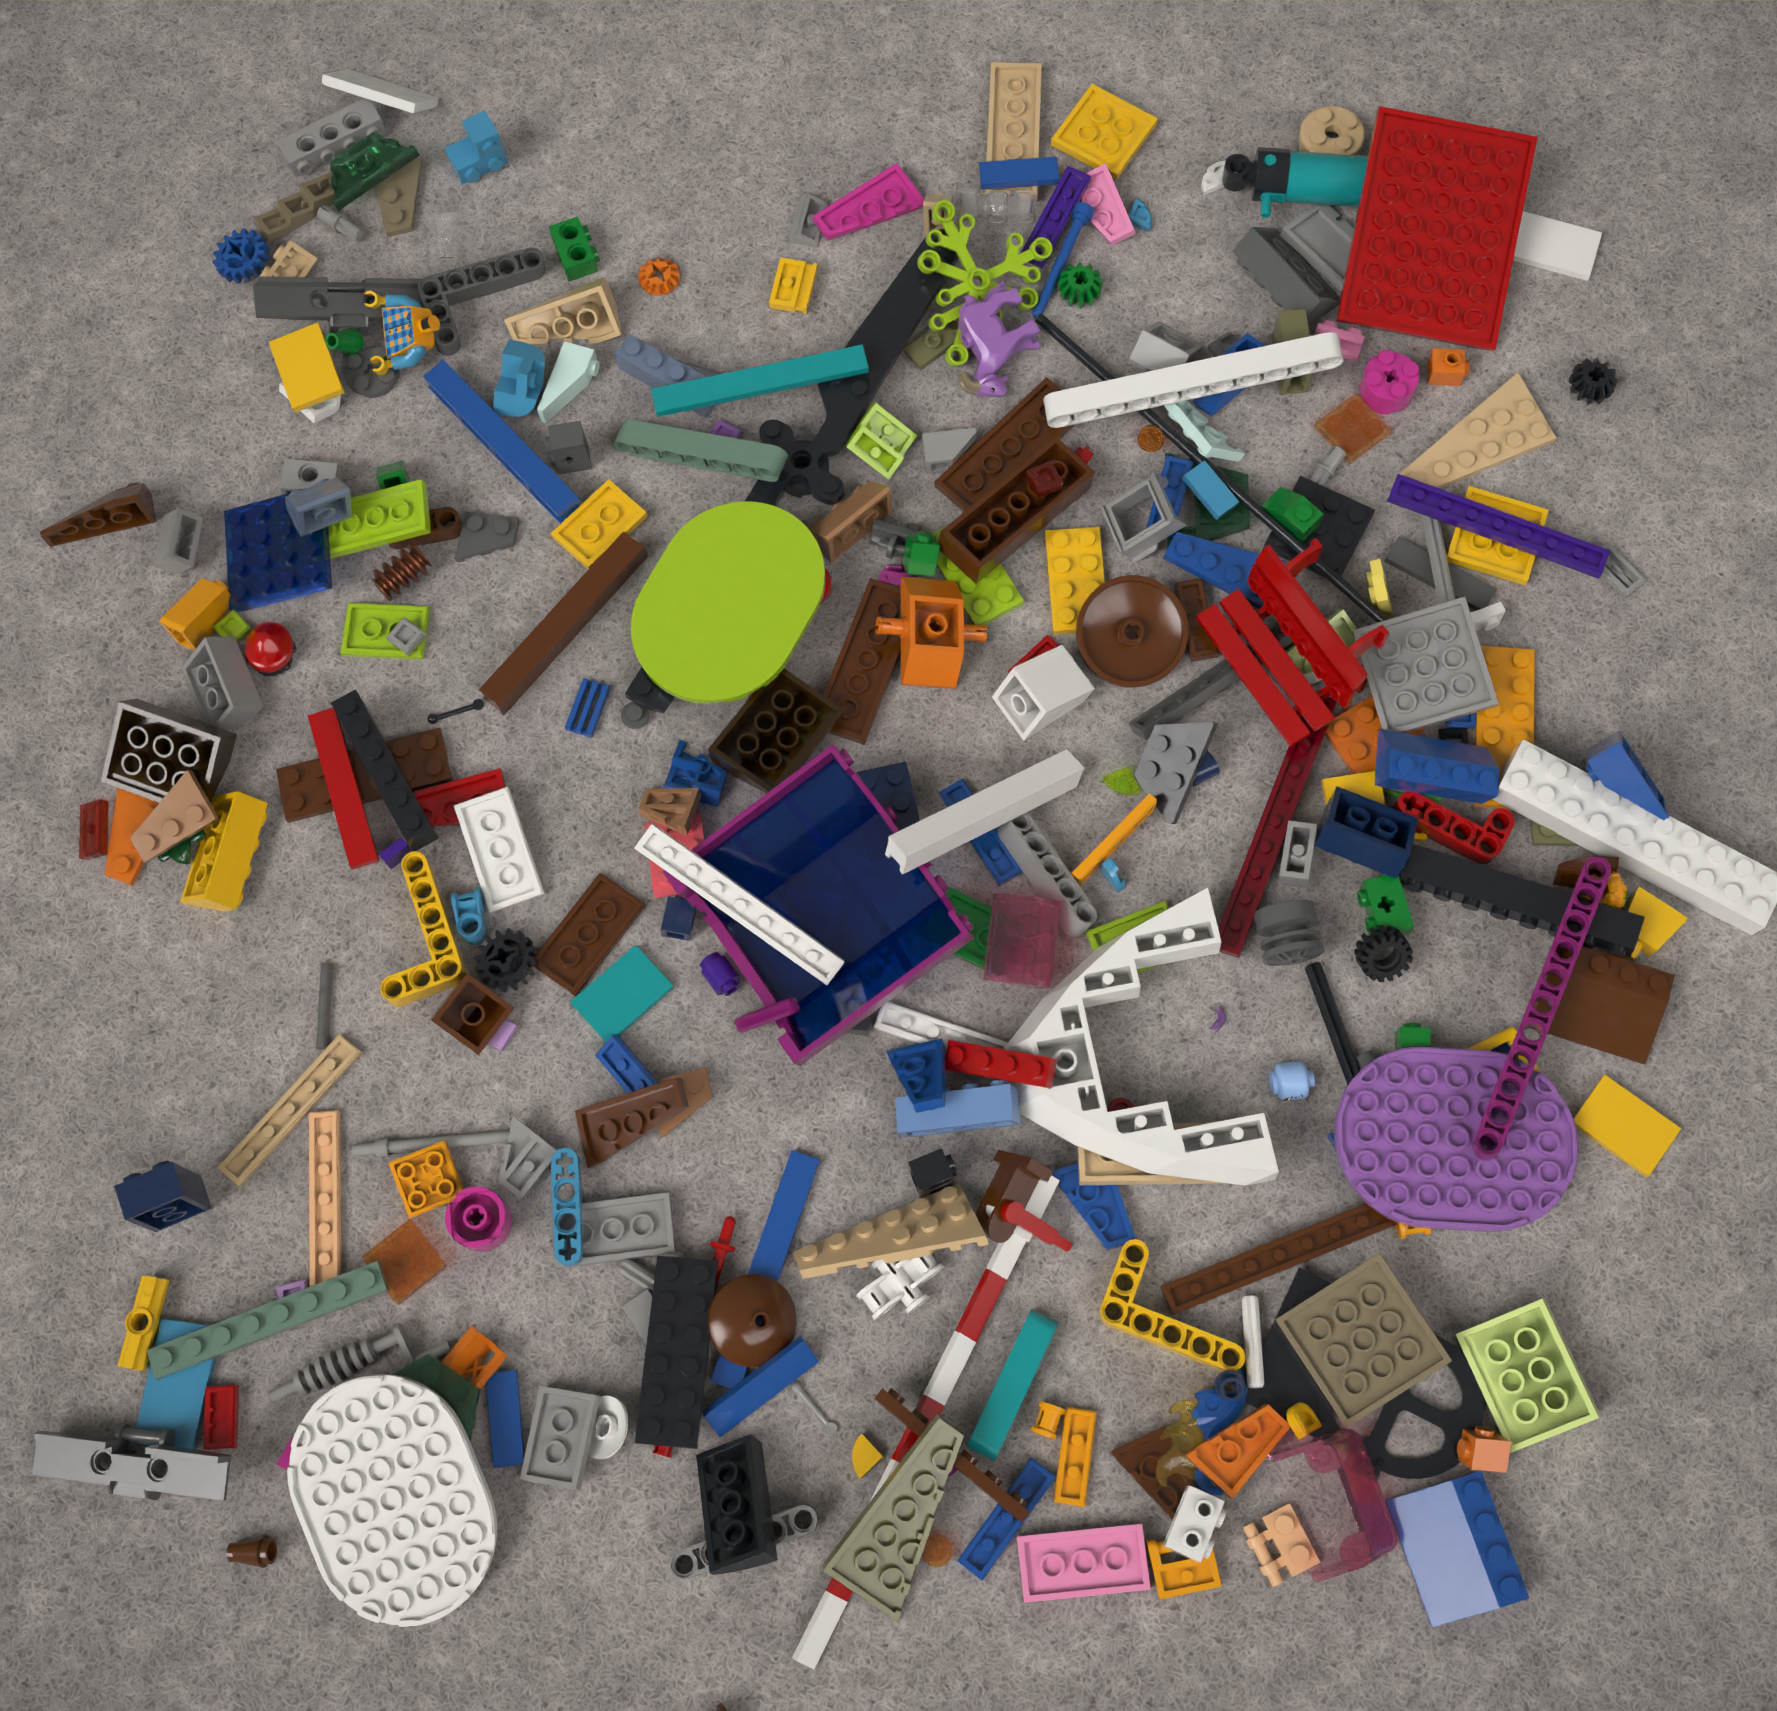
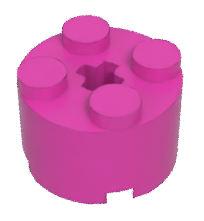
M1383 350L1367 363L1359 386L1365 406L1373 412L1383 415L1404 410L1410 404L1418 385L1419 366L1407 356L1390 350Z
M481 1186L468 1187L456 1194L457 1196L449 1203L445 1212L447 1231L456 1242L469 1250L485 1252L498 1247L506 1241L512 1226V1214L508 1204L499 1195ZM479 1214H482L484 1219L480 1220L479 1225L475 1224L474 1220L479 1218Z

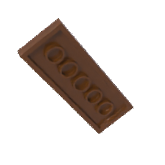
M1046 377L934 482L935 487L965 512L1053 438L1058 437L1061 439L1074 425L1059 428L1048 426L1043 399L1049 393L1061 391L1062 389Z
M872 578L869 579L823 694L845 710V713L829 733L863 745L866 743L901 654V638L899 635H878L875 632V629L878 628L875 627L877 616L901 619V588Z
M440 727L386 741L413 791L453 781L444 737ZM356 749L349 750L363 804L383 799ZM319 758L276 769L285 820L288 823L334 811Z

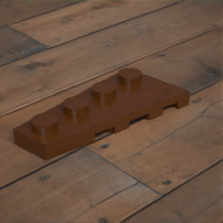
M676 1077L575 1110L587 1168H593L689 1107L682 1078Z

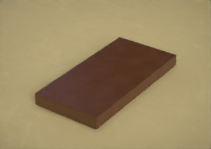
M599 873L539 949L538 954L534 956L539 961V964L533 967L576 997L646 905Z

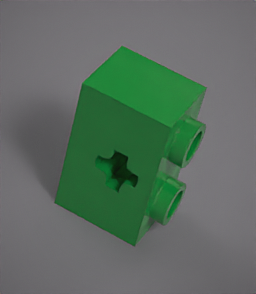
M1385 875L1364 880L1359 887L1360 890L1357 891V898L1360 907H1365L1368 915L1365 918L1368 934H1371L1369 929L1372 927L1375 931H1378V925H1384L1386 929L1390 925L1394 929H1399L1403 935H1409L1414 928V924L1399 875L1397 879ZM1380 903H1382V906L1384 908H1389L1387 913L1385 912L1384 908H1378Z

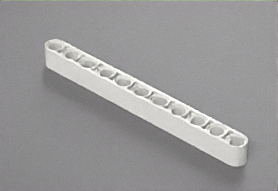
M1333 332L1322 333L1049 393L1043 399L1047 424L1052 428H1059L1329 370L1340 366L1344 360L1338 335Z

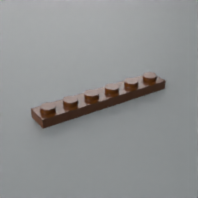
M882 1388L874 1398L918 1437L926 1429L929 1419L916 1408L911 1413L902 1405L905 1399L892 1388L888 1392ZM965 1449L961 1453L958 1452L953 1466L1019 1522H1023L1030 1513L1024 1508L1027 1501L1013 1490L1010 1494L1006 1493L999 1487L1003 1481L990 1470H987L985 1474L975 1466L978 1460Z

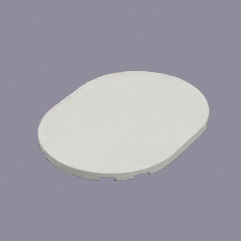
M374 1374L358 1377L344 1382L324 1394L312 1405L301 1424H299L291 1443L290 1463L287 1468L291 1500L324 1581L340 1601L343 1600L348 1606L357 1611L358 1615L376 1623L382 1622L399 1625V1627L427 1624L446 1616L464 1603L479 1587L491 1565L497 1541V1516L494 1501L460 1419L450 1405L435 1391L418 1381L398 1375Z

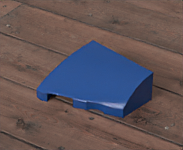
M679 740L664 788H699L702 796L700 802L718 807L727 772L718 765L711 764L703 754L694 757L684 752L683 750L687 747V743Z

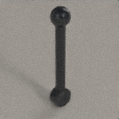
M476 699L471 705L438 715L434 713L429 714L427 721L430 724H436L438 720L473 709L481 710L484 707V703L481 699Z

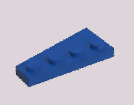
M1179 532L1175 533L1162 559L1198 578H1202V580L1228 594L1239 589L1251 606L1259 609L1264 605L1258 594L1250 589L1247 581L1252 565L1256 563L1255 560L1260 554Z

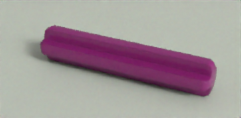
M791 997L742 1015L735 1019L734 1024L737 1026V1031L743 1033L793 1015L799 1011L800 1006L797 1004V999Z

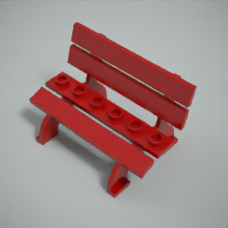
M1317 538L1311 540L1309 548L1298 554L1286 566L1270 545L1264 547L1255 560L1256 563L1252 565L1247 580L1250 589L1257 593L1264 602L1263 607L1255 611L1242 592L1237 589L1219 602L1233 621V626H1231L1216 604L1196 616L1202 628L1290 747L1310 735V731L1299 718L1300 715L1304 717L1315 732L1334 719L1333 714L1323 700L1331 696L1345 709L1353 698L1354 690L1358 694L1363 692L1368 681V673L1357 659L1374 645L1378 649L1382 648L1389 636L1388 630L1382 624L1366 633L1348 648L1295 579L1304 568L1318 560L1323 546ZM1273 614L1279 622L1283 633L1291 638L1296 645L1298 653L1306 658L1312 666L1315 676L1324 682L1325 687L1317 692L1313 689L1263 622V619ZM1240 634L1244 636V638L1256 652L1258 657L1261 659V661L1273 675L1275 680L1278 682V684L1290 698L1292 703L1295 705L1294 707H1291V705L1282 695L1280 690L1277 688V686L1265 672L1263 667L1260 665V663L1248 649L1246 644L1240 638Z

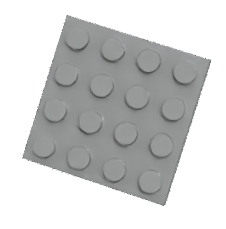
M1465 596L1353 630L1355 641L1382 624L1389 632V636L1382 648L1378 649L1374 645L1360 656L1363 667L1368 673L1367 680L1382 729L1408 733L1499 706Z

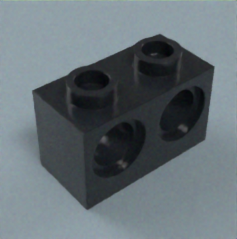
M942 1148L908 1162L909 1173L920 1198L927 1197L954 1185L957 1169L951 1155L945 1156Z

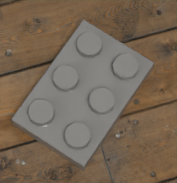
M545 1386L539 1387L519 1480L581 1491L600 1396Z

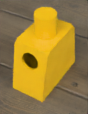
M1639 886L1629 897L1624 910L1644 916L1645 918L1635 950L1630 957L1625 956L1623 959L1633 962L1640 952L1648 957L1652 956L1686 922L1688 917Z

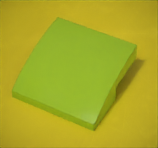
M873 402L853 432L846 448L889 480L903 461V455L918 435L876 402Z

